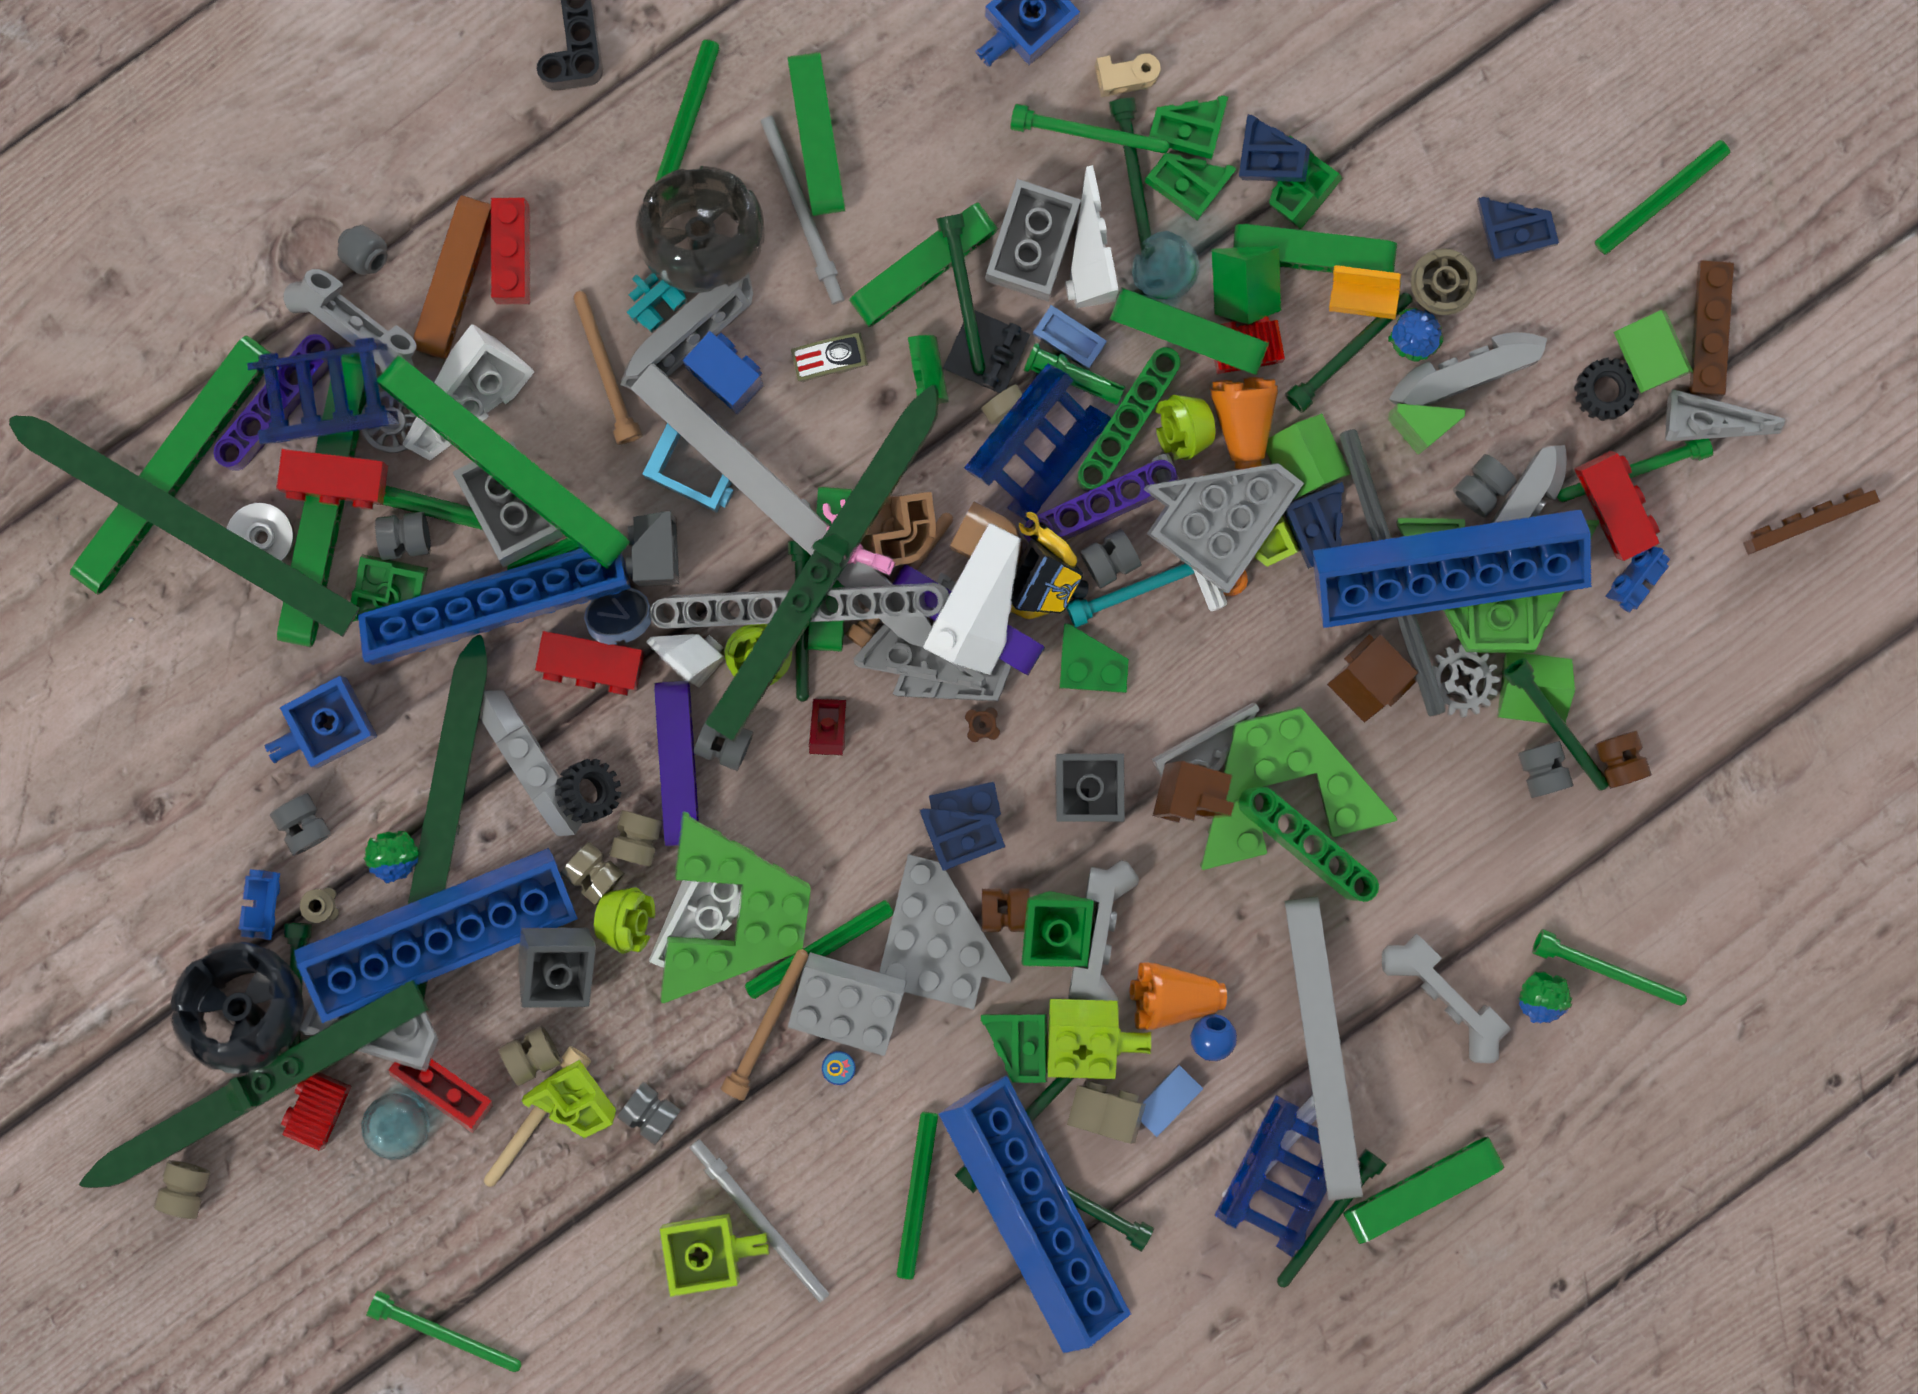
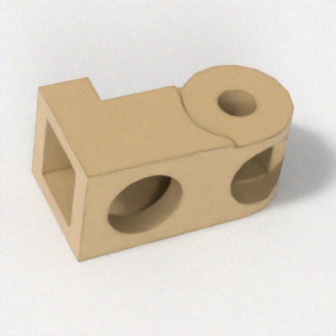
M1141 54L1133 61L1116 64L1111 63L1110 56L1097 58L1095 70L1101 98L1147 89L1153 86L1160 73L1159 60L1151 54Z

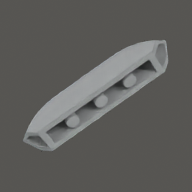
M749 273L734 275L718 281L685 304L679 312L665 324L661 325L637 349L624 371L620 385L630 389L651 363H654L667 376L683 364L682 360L709 331L717 335L751 305L753 290Z
M1505 333L1491 337L1492 350H1489L1488 346H1484L1469 353L1470 358L1458 362L1457 357L1438 364L1440 369L1438 371L1428 361L1408 373L1396 386L1389 400L1395 405L1429 406L1533 366L1541 359L1546 347L1547 338L1530 333Z
M1565 445L1546 447L1536 452L1491 523L1538 516L1546 504L1542 500L1543 496L1553 500L1557 498L1566 473L1567 457Z
M485 691L480 718L494 742L553 832L557 836L576 835L582 825V820L577 822L571 820L573 814L566 816L563 813L566 806L559 807L557 801L562 800L561 796H555V790L561 788V786L556 785L557 779L560 778L559 774L505 691Z

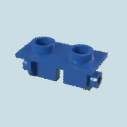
M1655 546L1633 556L1632 562L1613 581L1612 588L1605 597L1620 602L1619 606L1628 613L1633 609L1637 610L1650 592L1642 583L1646 580L1654 586L1669 568L1667 565L1670 561L1669 557L1663 554L1664 550Z
M250 869L249 876L245 875L243 899L253 900V907H241L238 929L241 930V937L271 940L272 930L275 926L276 900L280 892V873Z

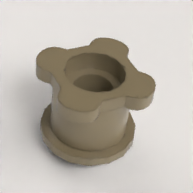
M325 888L324 890L313 889L306 892L300 901L302 916L312 924L320 923L327 919H337L340 911L335 905L336 891L332 888ZM316 900H319L322 904L319 912L314 909Z

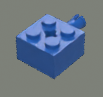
M992 0L985 6V17L996 28L997 33L975 52L981 60L984 58L985 61L983 63L990 67L994 61L1011 48L1030 65L1079 22L1080 11L1070 0ZM1027 11L1032 14L1037 11L1038 18L1026 17Z
M338 676L279 707L291 732L270 743H266L264 746L266 752L270 751L272 753L269 757L273 763H277L279 760L301 749L310 767L320 768L378 736L349 680L346 677ZM327 715L335 718V721L332 723V729L324 728L323 726L327 722Z

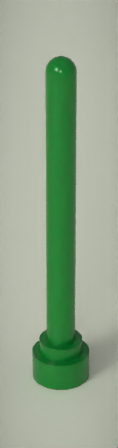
M1017 103L1014 106L1010 129L1019 132H1025V129L1032 130V127L1159 153H1166L1170 148L1168 141L1037 115L1035 110L1029 109V106Z
M1710 439L1687 440L1685 445L1630 464L1632 473L1628 474L1631 479L1689 457L1692 460L1697 458L1699 461L1712 457L1714 452ZM1577 483L1561 489L1557 499L1560 502H1567L1586 494L1581 483Z
M1541 929L1536 937L1532 949V954L1544 959L1548 957L1554 958L1555 956L1679 1006L1687 1002V996L1684 993L1563 945L1561 940L1556 938V934Z
M381 1291L376 1292L366 1316L377 1321L380 1318L384 1320L390 1318L511 1372H518L521 1369L522 1364L519 1359L395 1306V1301L390 1300V1295Z

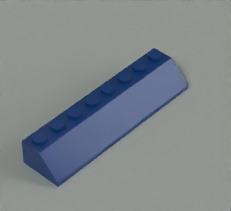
M1581 509L1313 550L1315 582L1323 628L1592 587L1591 534Z
M577 549L358 614L363 660L372 665L392 661L398 657L422 652L435 646L456 642L462 638L489 632L499 627L520 623L526 619L546 613H553L563 608L584 604L590 600L631 589L624 557L621 553L607 569L585 551Z
M547 848L296 949L294 952L298 969L322 1023L364 1007L410 980H415L418 985L520 943L521 928H558L578 918L550 849Z
M1004 1076L962 1097L940 1112L939 1116L1062 1352L1067 1353L1087 1349L1129 1317L1131 1312L1008 1076Z

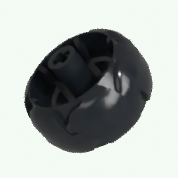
M228 942L208 949L207 956L192 961L181 973L171 995V1008L173 1010L171 1022L174 1033L181 1046L199 1063L210 1069L234 1074L259 1070L275 1061L283 1047L291 1046L300 1031L304 1018V1000L300 990L301 983L293 969L277 953L269 948H262L257 944L248 942ZM256 973L248 984L245 993L238 992L227 997L219 990L224 989L226 983L236 977ZM271 1000L267 1013L257 1005L258 1003ZM222 1010L224 1017L234 1025L229 1042L220 1043L216 1039L206 1036L207 1024L203 1020L205 1013Z

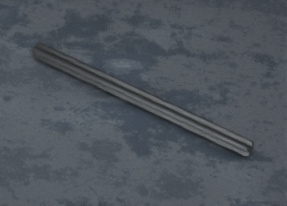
M1357 430L1344 431L1340 434V440L1372 540L1391 539ZM1416 614L1397 617L1412 666L1418 672L1416 679L1429 716L1440 715L1445 712V705Z

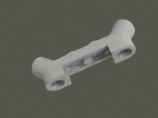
M311 269L306 272L302 281L290 283L286 287L283 298L290 312H311L380 366L382 373L397 355L414 366L411 359L416 350L414 339L397 325L387 331L339 294L344 284L331 274L323 270Z
M1120 860L1108 869L1092 866L1090 868L1085 898L1092 899L1098 903L1089 950L1088 967H1073L1068 999L1118 1001L1119 999L1101 974L1102 964L1109 965L1112 945H1107L1106 941L1108 931L1114 932L1116 926L1117 912L1112 911L1113 902L1137 886L1139 882V877L1127 861Z
M1417 934L1405 945H1388L1382 951L1383 971L1388 976H1418L1424 982L1420 987L1434 1001L1439 997L1448 1006L1444 1010L1446 1014L1458 1025L1463 1021L1469 1027V1058L1475 1063H1495L1499 1059V1041L1511 1031V1028L1491 1007L1486 1005L1476 1012L1433 969L1442 958Z

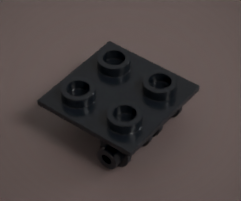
M975 310L986 367L985 372L977 375L972 370L964 324L960 328L943 369L997 393H1001L1007 389L1031 334L1022 331V328L1014 323H1009L1008 325Z

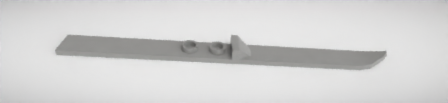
M651 363L630 389L804 550L812 555L814 552L811 548L816 540L824 537L827 532L826 527L829 525L811 509L810 503L804 498L800 499L664 372L654 363ZM858 561L856 564H847L837 579L844 587L893 585L878 570ZM894 592L891 597L892 605L896 609L902 610L905 606L904 597L900 593ZM861 594L859 600L870 610L872 606L871 599L867 595ZM927 617L880 619L897 636L910 644L921 647L924 646L933 628Z

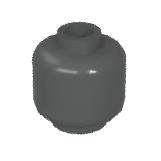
M364 225L354 226L351 229L344 230L339 236L337 255L354 272L366 275L376 273L383 268L388 258L387 244L383 238L369 227Z

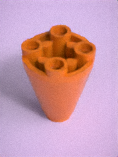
M1249 377L1244 378V383L1232 382V380L1213 381V388L1210 389L1211 398L1230 458L1235 462V469L1262 466L1261 459L1265 458L1278 394V385L1275 384V379Z
M1140 963L1137 980H1131L1130 998L1131 1000H1136L1134 1016L1136 1029L1155 1030L1215 1014L1218 1010H1224L1227 1004V989L1224 983H1218L1214 979L1157 963Z

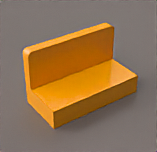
M1334 266L1329 311L1396 320L1401 289V274Z

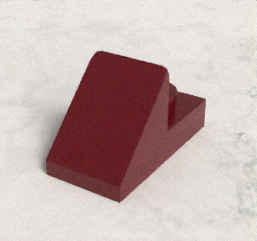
M813 699L809 754L843 755L845 749L846 700Z

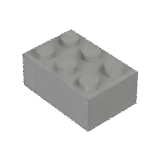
M1017 179L986 272L985 281L1049 302L1080 208L1081 199Z
M510 442V444L516 448L514 442ZM474 462L453 472L503 568L563 537L559 530Z
M810 952L787 1027L885 1056L907 981Z

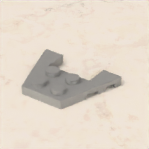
M940 573L937 583L952 591L956 583L946 574ZM998 659L990 675L977 671L986 679V684L981 689L900 675L893 694L898 697L999 702L1012 666Z

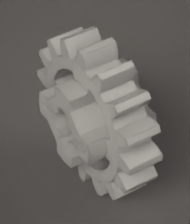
M1462 644L1459 645L1457 653H1454L1452 648L1448 647L1445 649L1447 657L1444 658L1436 655L1434 659L1439 665L1437 667L1432 666L1444 705L1448 706L1447 715L1451 716L1456 709L1459 710L1461 718L1467 716L1468 709H1471L1477 715L1480 713L1479 704L1488 708L1491 703L1487 696H1496L1498 694L1497 690L1491 688L1492 684L1500 682L1499 677L1492 676L1491 674L1497 668V665L1492 664L1488 666L1486 664L1490 656L1488 653L1479 657L1477 652H1466ZM1460 659L1470 660L1479 667L1472 669L1464 666ZM1448 665L1449 677L1446 682L1441 684V673L1444 667ZM1459 672L1463 677L1469 676L1471 680L1466 684V690L1462 685L1457 687L1455 684V680L1459 678ZM1484 678V689L1481 695L1477 697L1478 694L1475 690L1477 683ZM1453 693L1461 696L1465 703L1452 701L1446 695Z

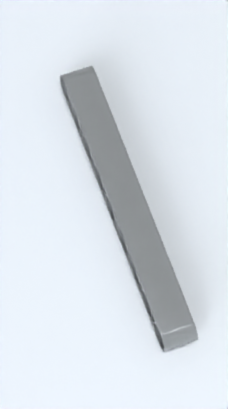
M938 583L831 588L810 622L928 617L941 612L949 598V593L944 586ZM789 590L672 595L654 602L650 608V617L656 626L665 629L768 624ZM927 591H932L937 595L938 605L936 608H930L926 605L924 596ZM894 592L900 593L904 597L905 606L902 610H898L892 605L891 597ZM861 594H865L871 599L872 606L869 611H864L859 606L858 599ZM828 596H833L838 601L839 606L836 613H832L826 608L825 602ZM762 599H767L772 604L773 610L770 616L763 614L761 611L760 603ZM731 600L739 605L740 614L738 617L732 616L728 611V604ZM698 602L703 603L707 607L705 619L700 618L696 613ZM666 603L674 608L675 617L673 620H669L664 615L663 610Z
M1316 896L1285 901L1328 1200L1363 1197L1319 899Z

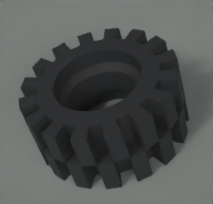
M1603 358L1599 361H1594L1579 374L1576 379L1578 383L1574 387V391H1577L1575 400L1576 403H1581L1580 409L1582 412L1587 411L1589 413L1588 417L1592 419L1597 417L1599 421L1613 420L1622 416L1633 407L1639 393H1636L1638 386L1628 369L1627 363L1621 364L1619 363L1620 359L1616 358L1613 360ZM1609 377L1618 384L1619 394L1614 401L1604 402L1596 396L1594 387L1599 378Z
M585 759L561 772L560 775L562 777L556 781V785L561 786V788L555 790V796L562 797V800L557 801L559 807L566 806L563 813L566 816L573 814L571 820L575 822L582 820L581 823L594 822L610 815L613 812L612 810L619 805L615 800L621 798L622 792H618L615 789L621 787L620 781H613V777L617 776L614 770L609 773L607 772L610 767L607 763L599 765L600 760L598 759L591 761L590 759ZM582 779H588L595 786L597 800L594 803H588L582 797L579 787Z

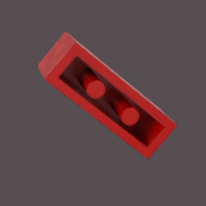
M525 197L491 198V298L497 305L530 304V205Z
M281 449L276 489L286 493L285 498L289 500L306 501V496L319 497V503L339 506L340 500L352 501V507L373 510V504L383 505L389 465L383 461Z
M1609 451L1574 469L1615 558L1625 561L1660 543L1656 535L1660 533L1659 527L1652 515L1647 516L1642 504L1646 503L1645 497L1638 485L1633 486L1628 474L1632 473V470L1624 455L1619 456L1618 453Z
M543 631L535 671L543 673V680L562 683L563 677L576 679L575 686L595 690L597 683L609 686L608 692L628 696L629 690H638L645 652L639 649L613 644L608 645L598 641Z
M432 1058L426 1071L396 1062L388 1070L391 1077L471 1133L475 1132L493 1107L492 1100Z

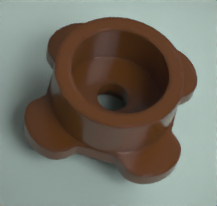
M988 707L985 711L976 712L973 709L967 711L965 714V720L969 723L967 737L971 742H978L983 738L996 740L999 737L1000 730L996 727V718L998 716L996 709ZM985 722L986 726L984 728H981L979 726V723Z

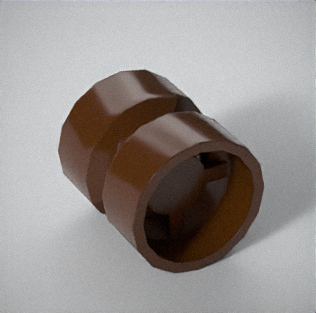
M1637 730L1595 744L1600 761L1607 763L1608 767L1604 770L1610 789L1652 775L1647 758L1639 754L1643 746Z
M1029 888L1010 889L1007 894H1004L1001 889H982V932H1001L1004 927H1008L1011 932H1024L1027 898L1030 897ZM1007 906V914L998 913L997 908Z

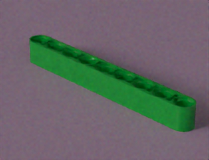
M248 335L242 337L140 473L139 477L175 497L269 370L275 355ZM118 503L75 561L70 570V575L95 594H101L111 584L154 524Z
M345 351L337 352L315 453L355 458L361 429V414L366 405L373 373L374 361L368 356ZM306 496L291 567L327 588L345 501L340 500L339 506L319 503V497ZM283 602L277 629V640L313 647L319 623Z
M399 355L377 378L376 383L384 391L605 568L608 569L630 543L616 528Z

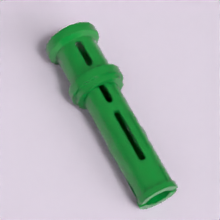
M1034 343L1024 366V371L1029 372L1032 370L1048 377L1049 382L1058 383V381L1067 383L1117 406L1123 394L1124 385L1067 362L1068 358L1065 355H1054L1040 349V344Z

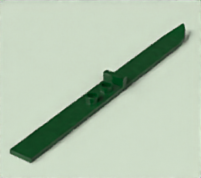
M931 385L925 389L902 412L824 537L816 540L811 548L814 552L705 722L706 725L734 742L932 431L938 416L939 392L936 385Z
M15 415L9 419V426L16 438L31 452L340 636L344 637L361 609L49 422L34 416Z
M480 634L473 637L459 654L453 669L418 849V863L415 864L408 904L443 891L447 887L456 835H459L460 831L459 820L487 681L488 659L484 640ZM428 981L417 985L424 999Z
M410 980L280 1054L275 1061L266 1067L231 1079L228 1085L108 1152L87 1172L79 1186L88 1189L103 1188L127 1182L427 1012L429 1009L415 980Z

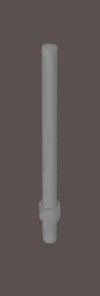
M773 116L765 117L761 120V123L816 261L817 267L815 271L819 281L824 282L832 305L841 303L845 299L836 279L838 272L833 261H829Z
M700 1139L694 1142L689 1148L706 1167L704 1170L712 1181L714 1179L718 1181L761 1234L766 1232L771 1246L818 1302H822L829 1295V1292L726 1171L728 1167L721 1158L716 1159Z

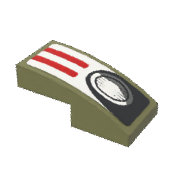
M861 333L830 338L791 349L799 382L868 366Z

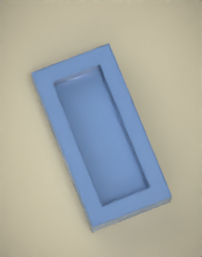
M1052 305L1033 332L1034 336L1087 370L1090 369L1107 343V340Z
M1178 1064L1142 1101L1146 1106L1141 1122L1158 1137L1204 1088Z

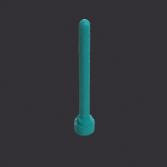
M1184 563L1088 602L1086 599L1080 601L1077 598L1070 601L1066 609L1073 626L1077 628L1087 624L1088 619L1093 618L1092 614L1195 574L1193 568Z

